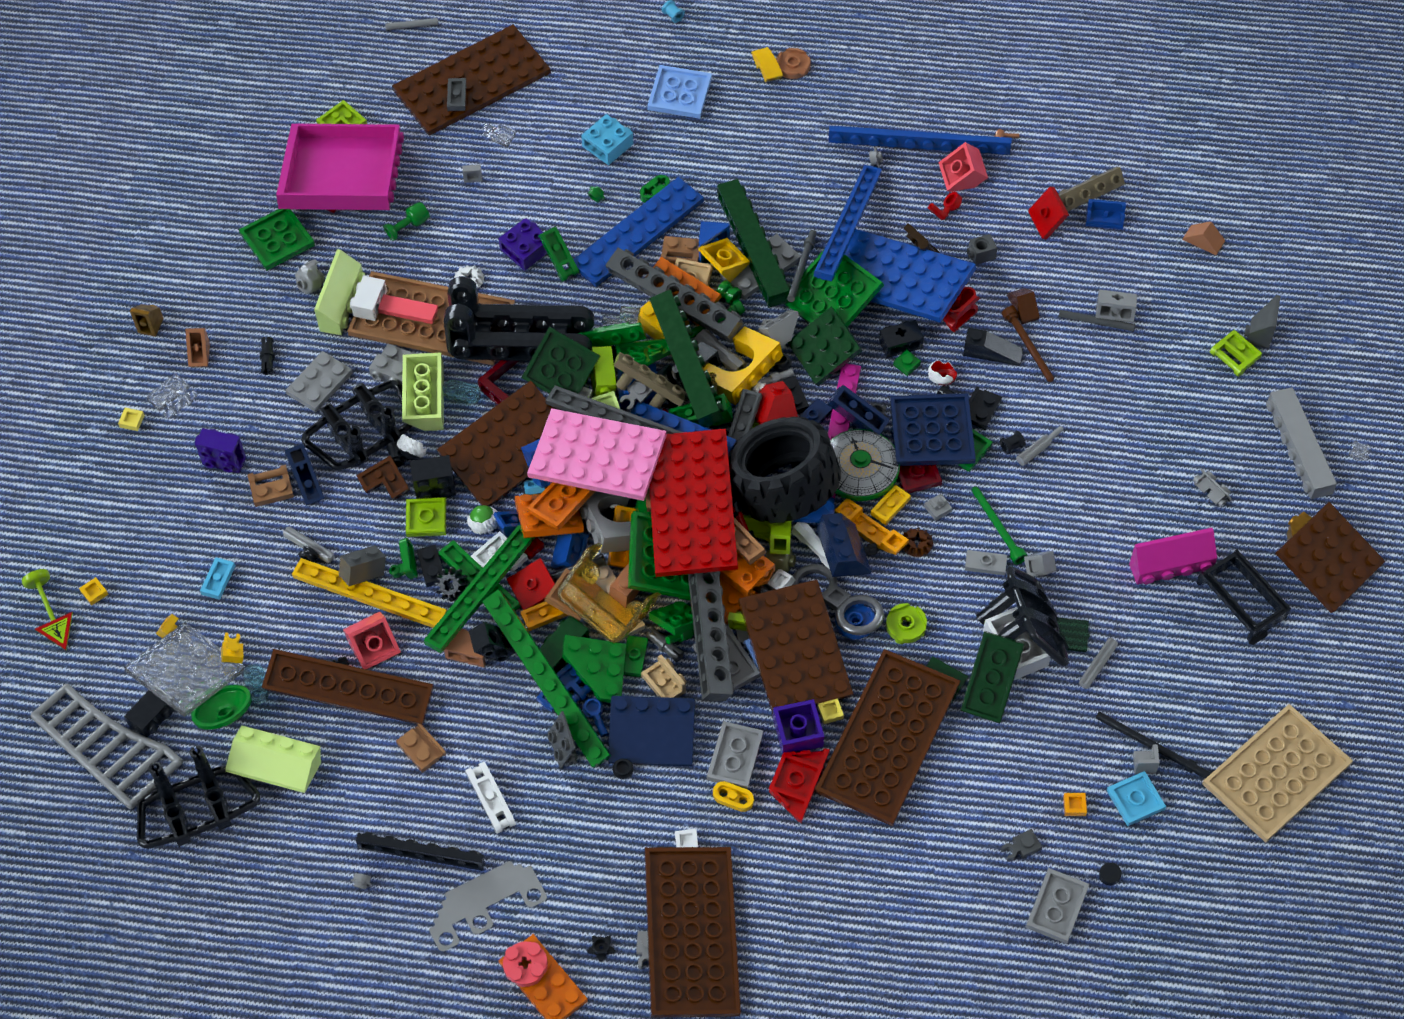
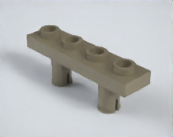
M1116 166L1102 174L1092 175L1089 180L1068 190H1061L1058 195L1067 212L1087 203L1089 199H1095L1125 185L1121 168Z
M619 352L614 363V367L624 372L616 383L619 389L625 391L632 380L636 379L657 392L649 405L660 409L666 399L678 406L682 405L686 392L679 385H673L664 376L652 372L648 366L641 365L634 361L630 355Z

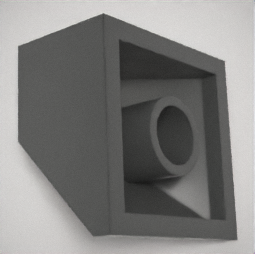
M1276 295L1252 317L1250 325H1246L1244 336H1247V341L1253 346L1270 347L1277 325L1280 295Z

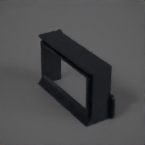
M1238 549L1209 569L1199 573L1196 583L1201 585L1206 582L1250 631L1247 640L1251 645H1255L1267 637V631L1286 619L1291 607ZM1234 564L1276 612L1256 624L1216 580L1215 575Z

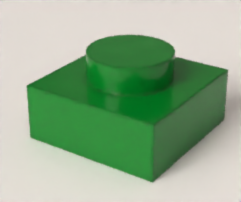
M906 350L894 360L893 365L908 376L920 366L921 360Z

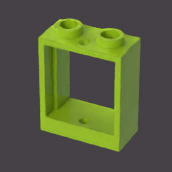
M592 347V351L601 355L590 375L592 390H594L593 397L612 391L615 392L616 378L612 347Z

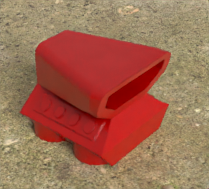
M964 287L944 317L943 321L951 331L956 332L978 312V306L975 302L980 297L976 295L974 288Z

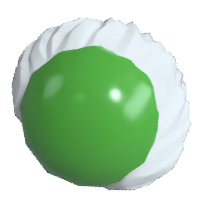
M486 505L477 506L468 516L467 524L476 534L491 533L498 526L493 515L498 511Z

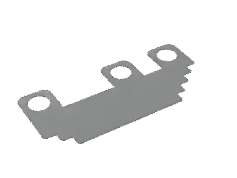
M508 861L446 892L445 896L447 899L441 902L443 908L437 911L439 917L433 920L435 925L429 928L437 948L440 951H446L459 943V938L452 924L464 918L474 934H480L493 926V921L486 907L518 891L528 907H534L547 899V895L532 867L527 866L523 868L521 864L514 866L512 861ZM530 889H538L540 891L541 897L538 901L532 902L528 900L527 893ZM479 915L487 919L486 926L481 929L473 925L474 918ZM449 932L452 934L453 941L450 945L444 946L439 942V937L442 933Z

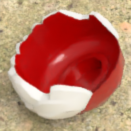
M937 360L929 366V379L938 385H950L957 378V372L950 362L943 363Z

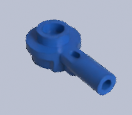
M595 698L586 700L582 707L584 715L594 720L601 737L607 736L608 731L600 716L603 712L601 701Z

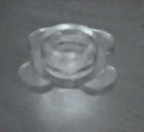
M1353 441L1351 444L1352 450L1349 452V455L1356 461L1368 460V452L1371 450V446Z

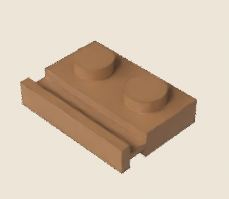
M418 723L417 727L412 728L397 739L396 743L423 773L439 761V758L445 756L446 751L422 724Z

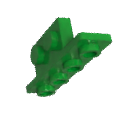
M629 322L597 327L593 328L592 331L579 333L586 335L591 340L592 347H605L646 339L641 323L629 324Z

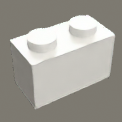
M363 275L361 282H358L356 286L355 297H352L350 301V308H352L354 317L372 321L376 320L383 294L386 295L387 293L385 280Z

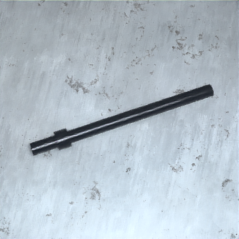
M1100 711L1097 713V720L1152 749L1153 744H1157L1159 754L1185 767L1184 770L1192 774L1194 772L1205 779L1211 774L1210 771L1197 765L1198 762L1180 756Z

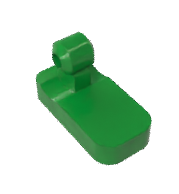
M408 538L399 540V548L403 563L392 565L389 568V573L394 578L406 575L411 580L418 577L414 547Z

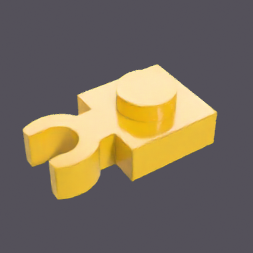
M225 633L221 646V662L242 664L244 655L243 644L239 643L240 634H236V638L232 639L228 636V633Z

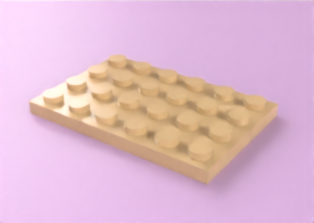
M1288 704L1203 780L1202 785L1267 843L1352 764L1353 760L1295 708Z

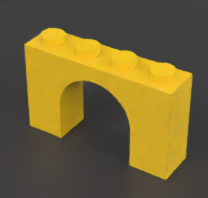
M745 326L733 337L736 352L753 359L752 363L739 371H725L710 363L703 368L704 371L708 370L711 376L710 386L714 385L717 394H725L729 402L734 405L739 402L743 389L750 390L783 356L780 342Z

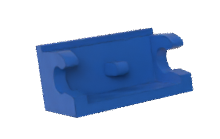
M1089 199L1085 226L1123 229L1126 202Z

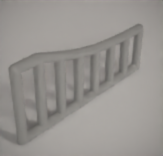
M64 684L30 715L44 731L128 809L136 807L141 799L148 796L156 788L154 780H152L132 799L124 793L131 784L148 770L151 763L154 765L163 755H166L172 761L164 769L167 777L183 763L182 758L167 745L149 739L115 722L82 697L69 684ZM67 693L73 701L51 721L47 722L41 715ZM79 706L84 708L87 713L63 735L55 729ZM94 717L103 723L76 748L68 741ZM110 728L119 733L92 759L88 760L82 754ZM126 738L137 742L104 773L96 767ZM145 746L156 750L118 786L110 780L114 774Z

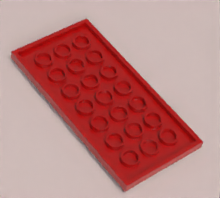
M726 429L667 434L649 485L656 577L738 570Z

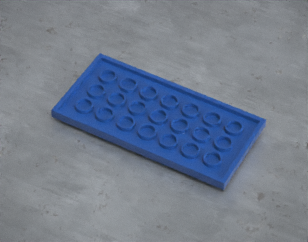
M858 229L855 230L845 252L847 257L883 282V288L871 302L939 323L942 322L976 270V264L930 250L923 251L919 247Z

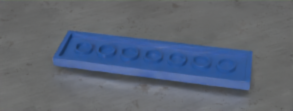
M677 177L575 257L573 260L578 267L579 273L595 287L599 286L612 275L605 265L617 248L623 251L627 249L635 257L704 202V197L680 177Z

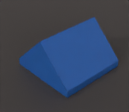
M701 221L699 247L725 238L730 240V225L728 223ZM699 251V262L709 263Z

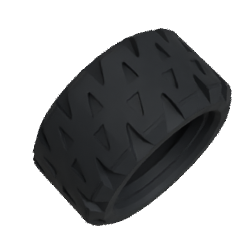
M782 417L762 423L741 436L734 444V449L730 450L728 454L730 481L737 500L741 502L747 515L750 514L751 518L761 522L785 523L803 518L817 511L834 495L841 480V468L827 431L819 423L804 417ZM802 462L785 473L766 477L769 473L782 466Z

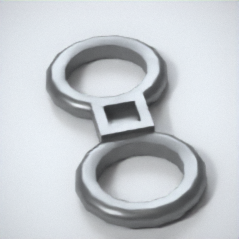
M811 564L803 566L793 574L796 581L792 585L799 584V581L804 576L812 573L824 575L829 580V586L822 592L825 604L836 611L835 618L837 624L843 631L852 635L862 636L874 632L882 624L884 619L882 605L875 598L868 595L851 596V594L838 586L837 577H832L829 568L823 565ZM866 604L875 610L876 615L869 624L854 626L845 620L844 613L852 605Z

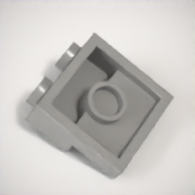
M388 343L383 352L377 354L369 366L370 376L377 381L396 380L402 385L403 355L415 353Z

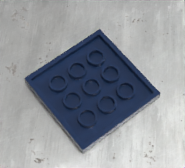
M968 393L890 396L896 464H900V466L975 464L976 457Z

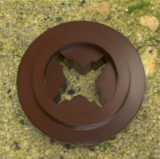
M919 527L917 529L910 528L903 534L904 537L909 539V542L902 548L908 555L922 557L931 551L933 540L932 535H929L927 530H921ZM916 537H918L919 541H921L919 542L918 547H916L915 544Z

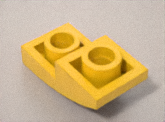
M768 47L751 52L757 69L760 68L765 82L779 79L783 76L776 58Z

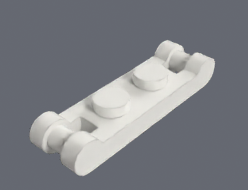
M484 761L479 763L478 767L466 769L465 772L496 834L503 831V828L515 826L516 822ZM481 774L484 775L483 777H481V778H479V779L476 778V776H479V775H481ZM504 814L505 819L498 821L497 817Z

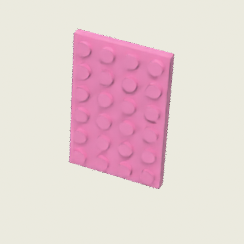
M551 408L527 475L529 478L644 501L667 434L664 430Z

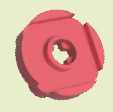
M535 942L516 943L506 950L503 958V969L506 977L520 987H529L537 984L544 973H546L548 967L545 952ZM524 959L531 961L527 969L519 966V963Z

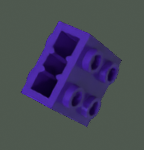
M524 218L498 238L500 250L524 271L547 254L538 236L543 231L539 229L535 222H531L527 218Z
M202 428L200 435H197L195 438V446L204 466L222 469L228 473H240L246 455L239 436L233 433H222L215 429Z

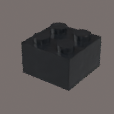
M449 455L410 461L416 499L456 496Z

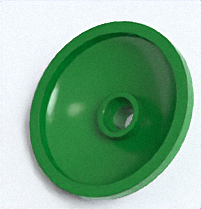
M228 685L218 688L205 695L194 706L191 713L192 721L198 728L205 730H217L230 726L247 712L252 701L251 693L242 685Z

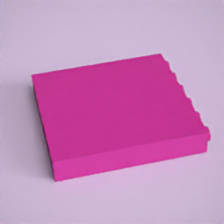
M291 124L276 193L278 208L390 210V204L394 202L393 190H396L395 178H398L397 166H400L399 155L402 154L401 143L404 142V133L400 132V125Z

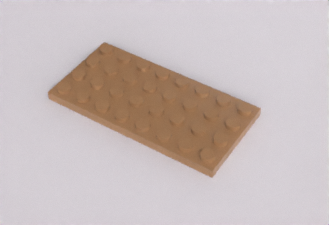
M371 271L369 277L385 280L387 287L386 295L438 305L436 317L433 324L380 313H378L375 321L353 316L347 331L348 336L430 353H441L442 355L453 357L447 350L443 322L445 310L449 307L448 287ZM478 293L479 303L515 304V300ZM469 360V361H474V362H479V363H484V364H488V365H493V366H494V363H495L496 360Z

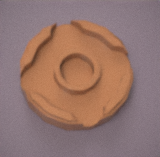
M788 48L784 52L781 51L776 57L783 77L798 79L805 76L810 70L811 59L804 50Z

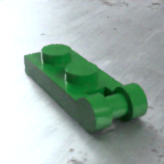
M556 226L538 235L562 282L566 281L569 276H575L579 273L578 267ZM567 263L569 268L564 270L563 265Z

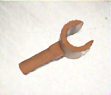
M998 129L994 137L1019 138V133H1005L1004 130Z

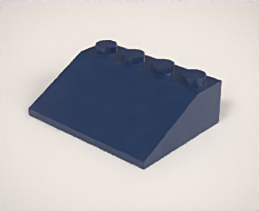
M611 696L609 753L611 757L608 758V763L614 764L618 759L624 758L630 760L635 765L693 767L695 699Z

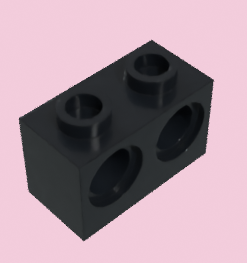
M483 622L469 631L474 653L498 662L505 661L516 653L501 629L495 625Z

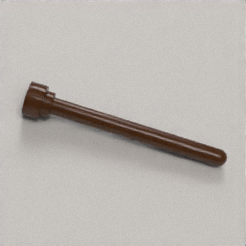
M1015 306L1005 308L1001 313L1005 321L1012 323L1046 380L1053 382L1054 376L1019 322L1018 311Z

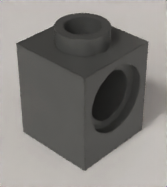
M991 234L969 240L967 255L970 259L972 258L974 264L977 265L996 259L997 246Z

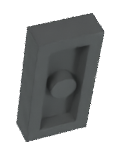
M448 78L447 111H466V78Z

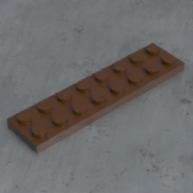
M273 649L262 689L413 724L419 723L422 726L434 685L277 649Z

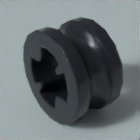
M304 546V551L298 553L300 558L311 562L319 558L318 553L309 546Z

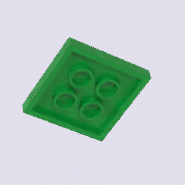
M277 209L239 229L240 235L266 271L315 246L314 240L291 209Z

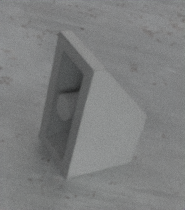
M788 310L758 329L761 334L780 342L781 349L786 347V343L792 340L799 313L798 311Z

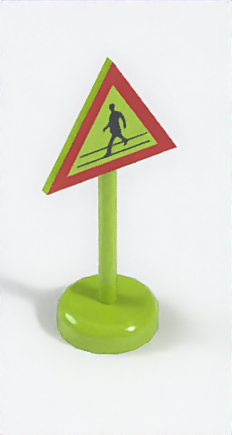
M46 569L32 571L26 574L21 582L27 589H38L51 622L35 628V630L64 650H67L73 612L56 619L42 588L50 579L49 571Z

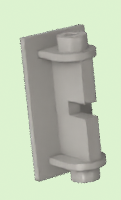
M1201 468L1202 475L1194 477V485L1204 494L1211 489L1212 491L1207 497L1216 506L1223 507L1226 504V498L1232 501L1229 495L1231 491L1224 484L1220 486L1215 481L1217 478L1209 470L1205 472Z

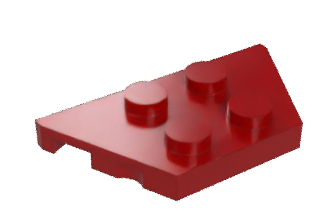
M826 748L823 751L810 752V750L798 753L794 751L783 752L769 787V793L800 823L804 819L830 749Z

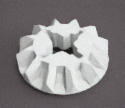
M468 265L464 268L460 267L459 271L455 272L454 278L458 276L468 277L472 274L470 279L476 283L477 289L484 282V274L475 265L473 267Z

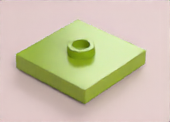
M446 497L406 499V537L446 535Z

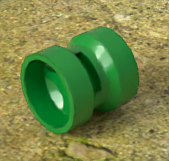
M724 280L716 290L722 296L720 299H725L729 305L733 301L740 299L742 295V290L738 287H733L732 283L728 280Z

